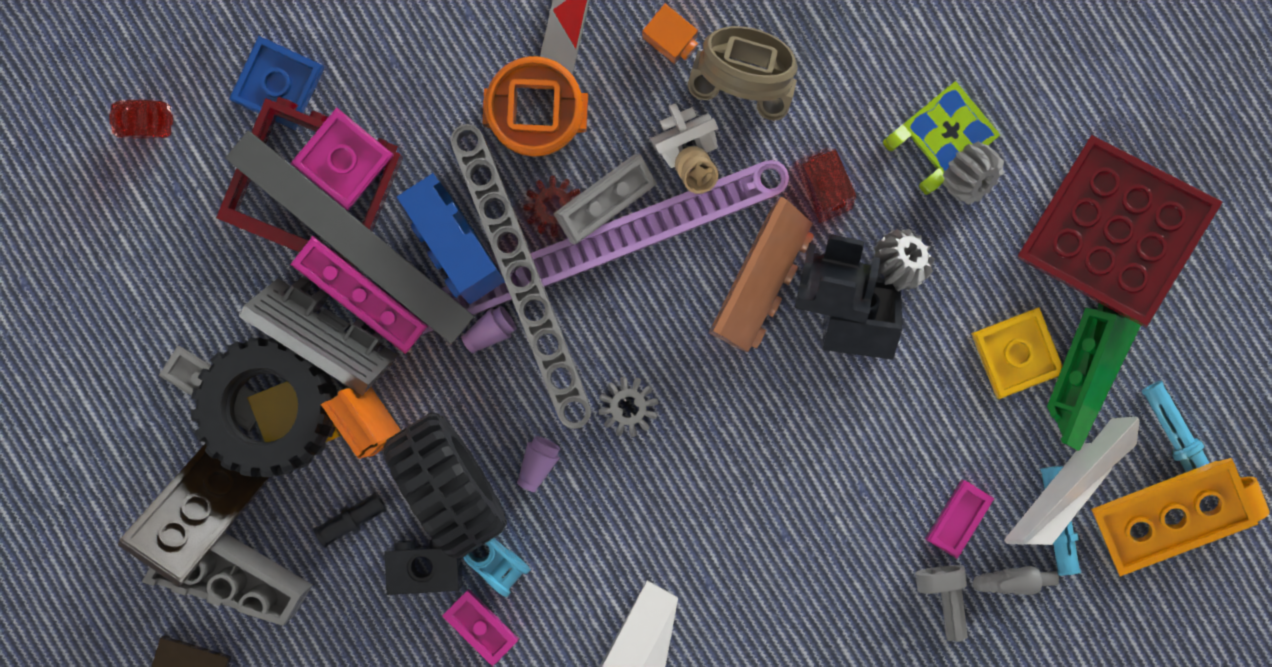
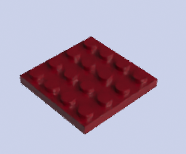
M1091 135L1018 254V259L1147 329L1223 201Z

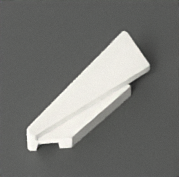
M1112 418L1092 443H1084L1081 450L1076 451L1004 541L1007 544L1052 545L1112 470L1111 467L1136 446L1139 418Z

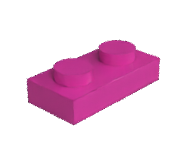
M470 589L442 615L492 667L519 640Z

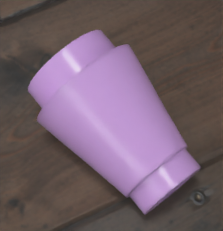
M504 307L490 308L461 338L466 348L471 353H475L478 350L480 351L511 338V333L516 330V325Z
M535 436L532 442H528L517 484L528 491L536 492L538 486L541 485L560 459L558 456L560 447L552 441L539 436Z

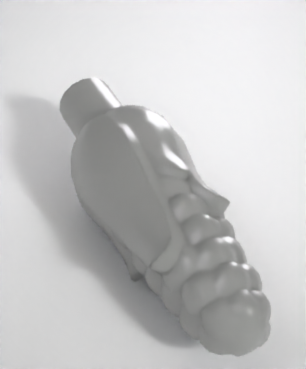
M1034 566L1003 569L993 573L989 572L976 576L973 580V587L978 591L1003 594L1013 593L1014 595H1034L1041 591L1042 586L1059 584L1057 571L1040 572Z

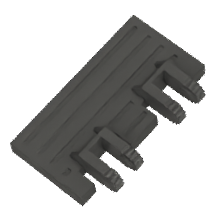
M306 276L301 277L291 287L277 278L243 306L239 314L240 318L362 396L390 368L398 355L387 347H384L379 353L376 352L385 341V338L377 332L373 335L366 330L369 326L358 318L349 328V323L326 308L317 314L316 312L328 300L329 294L322 289L313 296L306 293L312 282Z

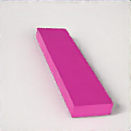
M316 236L311 237L290 264L404 354L410 350L428 327L413 312Z

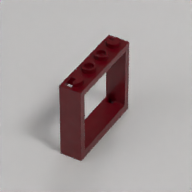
M278 97L275 102L265 98L252 133L266 144L277 116L314 132L318 131L328 116L311 110L308 116L296 111L298 104L290 100ZM378 138L377 141L393 153L394 156L385 167L362 223L372 232L403 160V156L396 152L398 146L381 138ZM236 168L216 219L300 252L309 240L238 211L251 179ZM336 252V253L339 254L341 257H343L346 261H348L350 264H352L355 268H358V267L355 266L351 261H349L346 257H344L341 253Z

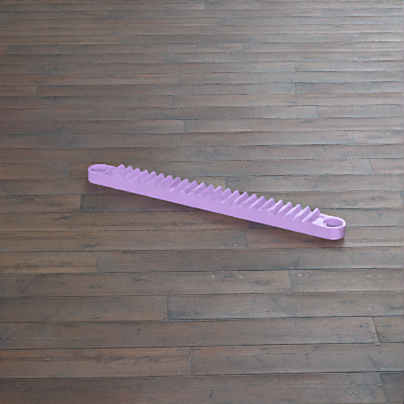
M764 161L718 179L716 185L710 191L703 194H695L688 191L606 223L577 244H572L569 239H565L532 252L531 255L543 286H551L554 283L561 282L582 272L589 271L610 261L617 260L648 246L655 245L661 241L668 240L699 226L706 225L776 197L788 185V171L778 161ZM767 169L777 171L781 179L779 186L773 189L764 187L760 179L763 171ZM525 267L516 269L512 276L513 283L517 287H525L532 278L530 270ZM505 282L472 304H469L461 295L455 298L447 286L441 288L472 315L512 301ZM428 326L426 330L422 333V335H425L435 330Z

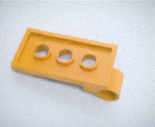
M1232 458L1214 461L1091 509L1119 576L1256 526L1258 521L1264 519L1270 513L1257 478L1252 476L1240 478ZM1205 496H1217L1218 504L1215 509L1207 512L1200 510V502ZM1175 508L1183 510V518L1179 523L1174 525L1165 523V515L1168 511ZM1146 522L1149 524V531L1145 536L1135 538L1130 535L1131 527L1135 523Z

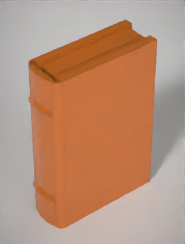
M372 387L363 396L352 388L343 389L332 400L321 404L359 459L376 455L384 449L383 447L387 439L402 431Z

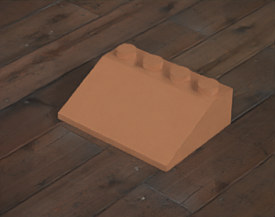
M780 197L771 207L708 334L744 352H749L751 346L757 349L766 332L761 326L767 315L773 317L782 300L777 294L783 283L789 285L798 268L793 262L799 251L805 254L809 243H811L814 234L809 232L813 223L787 199Z

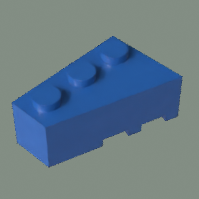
M434 173L397 196V199L413 222L410 224L411 229L420 242L426 241L431 249L427 252L429 258L438 270L443 268L449 276L444 282L455 298L461 295L469 304H472L505 282L501 272L457 203Z

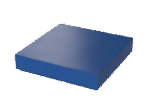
M258 36L229 100L259 114L265 98L276 102L277 98L281 97L298 104L296 111L304 113L325 67ZM278 116L276 117L275 122L296 130L297 124Z

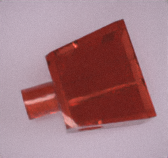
M824 148L793 162L820 223L854 208L856 193L836 149Z

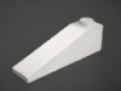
M647 580L599 667H665L678 597Z

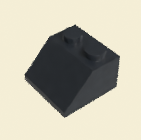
M877 278L866 324L824 315L822 350L893 360L902 332L901 290L897 291L893 283L885 285V278Z

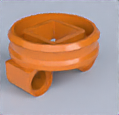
M538 56L516 59L496 73L488 89L484 88L482 124L486 128H491L496 138L515 153L531 157L546 156L565 147L574 138L576 133L587 132L588 93H581L573 75L554 60ZM517 88L554 90L552 126L516 124Z

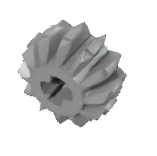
M979 141L972 145L968 144L962 152H956V157L948 163L949 168L943 174L945 178L943 186L948 189L947 191L952 196L968 205L974 203V201H981L986 193L990 194L992 187L998 184L997 180L1004 171L1002 169L1004 161L988 145H984Z
M896 229L877 242L874 247V257L880 258L878 274H882L885 277V285L893 283L897 291L905 288L908 290L914 289L921 285L933 272L931 265L935 258L928 254L931 246L924 245L921 242L922 235L913 236L910 229L902 231Z
M621 377L620 383L623 390L618 391L615 384L610 382L607 387L614 394V397L601 394L599 399L603 402L611 403L610 407L600 408L598 412L599 415L612 413V417L604 423L606 428L611 427L615 421L620 423L616 429V435L621 436L624 425H629V433L631 437H635L637 431L634 424L639 423L641 428L647 431L650 427L642 419L644 415L651 419H656L658 416L657 413L646 410V406H655L659 402L657 398L645 401L644 397L653 390L650 385L645 387L641 393L637 391L641 383L640 378H635L632 389H628L627 378ZM627 396L635 398L634 405L639 407L635 415L633 412L630 413V417L622 415L623 408L618 406L619 401L622 398L626 401Z

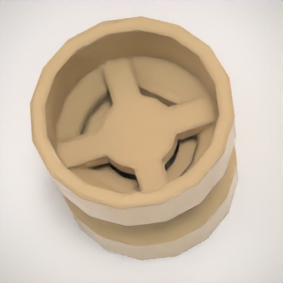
M690 146L683 149L675 159L676 171L690 192L703 194L710 191L716 185L719 175L718 170L703 148Z

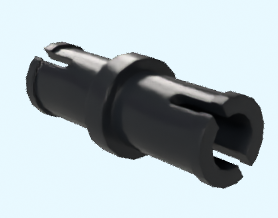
M375 491L372 495L350 508L347 505L341 508L340 514L320 526H316L313 530L319 542L326 548L329 544L352 531L355 534L360 531L361 525L379 514L385 513L387 508L379 494Z

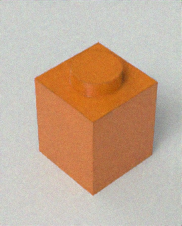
M666 3L642 30V38L673 64H676L681 57L687 60L698 46V43L695 41L698 29Z

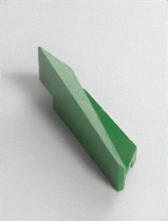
M1098 303L1097 310L1085 308L1047 405L1051 417L1056 420L1063 436L1060 438L1061 442L1077 451L1081 450L1141 325Z

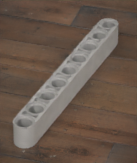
M470 124L460 125L452 133L451 145L549 395L562 424L572 429L581 428L591 417V405L485 137L477 127ZM465 135H476L478 137V145L474 150L466 152L460 149V141ZM482 167L490 169L492 176L487 184L480 186L473 182V174L477 169ZM492 201L504 203V214L498 219H490L486 215V208ZM506 234H513L518 238V247L512 253H503L499 247L500 239ZM521 267L528 268L532 275L530 283L525 287L515 286L512 280L514 271ZM532 301H540L545 307V314L538 321H531L526 316V306ZM545 334H552L558 340V349L551 355H545L539 349V340ZM561 367L569 370L572 376L570 385L563 389L556 387L552 382L553 372ZM575 401L583 405L585 416L581 421L572 422L567 419L565 408L568 403Z

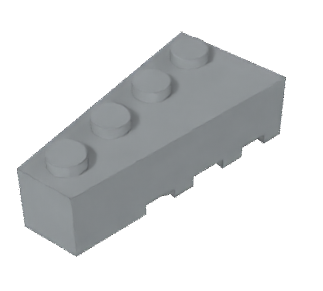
M224 533L180 587L152 568H149L142 583L152 586L157 584L170 588L172 592L181 595L190 594L206 599V602L210 604L229 606L238 609L240 613L282 626L296 615L313 585L227 533Z

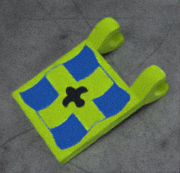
M955 81L891 133L882 143L888 151L892 152L911 137L937 169L919 184L920 190L925 195H929L943 184L945 179L943 177L944 171L949 168L948 163L956 157V152L960 153L966 145H972L978 141L984 145H989L1000 134Z

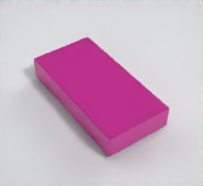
M961 479L925 539L958 559L994 498Z

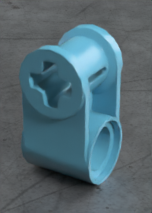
M493 538L485 543L489 547V555L484 558H477L472 553H469L463 558L494 590L502 596L508 597L513 584L522 574H528L531 569L519 556L506 549ZM510 568H512V569L508 572V574H507L504 578H502V577L504 576V574H505Z

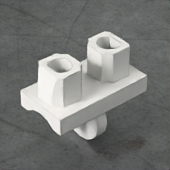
M675 103L668 106L671 116L660 121L663 131L669 128L672 129L650 138L654 149L663 156L670 168L675 167L677 155L683 150L682 144L694 140L695 145L703 148L707 153L717 149L718 145L714 130H717L718 126L715 119L711 118L709 113L695 118L696 114L693 107L680 112Z

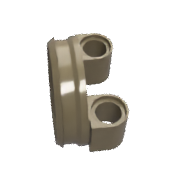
M724 27L709 34L703 42V50L697 51L688 81V89L694 97L700 100L713 99L717 96L719 90L739 98L757 101V110L762 117L772 121L780 120L787 115L793 99L797 81L793 76L797 72L798 65L791 49L775 36L749 27ZM729 57L734 58V59H738V60H741V61H745V62H748V63H751V64H755V65H758V66H761V67H765V68H767V69H763V68L756 67V66H753V65H749V64H746V63H743V62H739V61L730 59Z

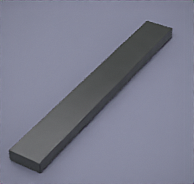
M249 130L225 157L232 165L450 344L457 339L475 317Z

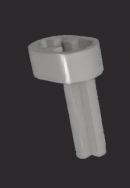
M949 565L922 569L915 572L917 591L919 593H941L946 640L960 642L963 639H967L962 589L967 587L965 567Z

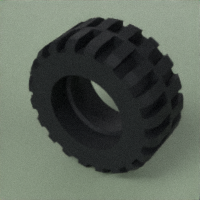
M249 338L248 342L233 343L228 346L227 352L224 354L218 352L210 359L213 363L209 369L203 368L198 378L202 380L200 388H193L191 399L197 400L196 409L190 410L191 421H197L199 427L194 432L198 441H203L207 445L206 453L212 459L220 460L221 466L230 471L240 472V475L250 477H272L293 473L294 470L304 468L312 462L311 459L315 455H320L327 447L324 444L327 438L333 436L336 427L333 426L332 420L321 406L325 401L332 400L337 396L335 385H332L328 378L330 374L273 338ZM260 374H274L284 378L294 388L298 399V413L292 428L285 436L271 442L255 441L244 435L238 427L234 413L235 401L240 389L249 379Z
M429 413L387 439L383 447V454L386 456L385 460L391 470L390 473L393 479L396 481L402 496L408 502L410 509L418 518L424 530L428 532L434 543L446 555H449L450 558H463L504 531L507 519L498 497L495 495L491 484L488 482L470 450L443 416L439 413Z

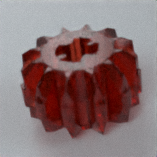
M141 99L116 101L111 104V113L109 114L112 134L116 137L130 139L166 138L172 134L173 114H171V105L163 101Z
M550 176V188H545L543 182L538 180L536 181V186L541 191L539 195L533 191H527V197L534 200L535 203L525 204L523 209L526 212H537L530 216L527 222L529 225H534L542 220L537 230L539 234L543 235L548 225H550L551 235L556 238L559 234L558 226L560 224L555 216L548 215L549 210L545 206L546 202L551 200L553 203V198L560 199L559 204L562 208L581 193L578 188L566 193L570 186V181L565 179L560 188H557L556 177Z

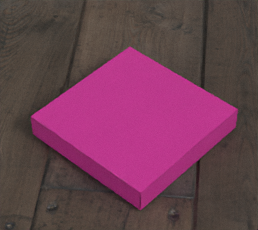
M336 108L290 164L342 207L349 210L392 159L394 154L340 109Z

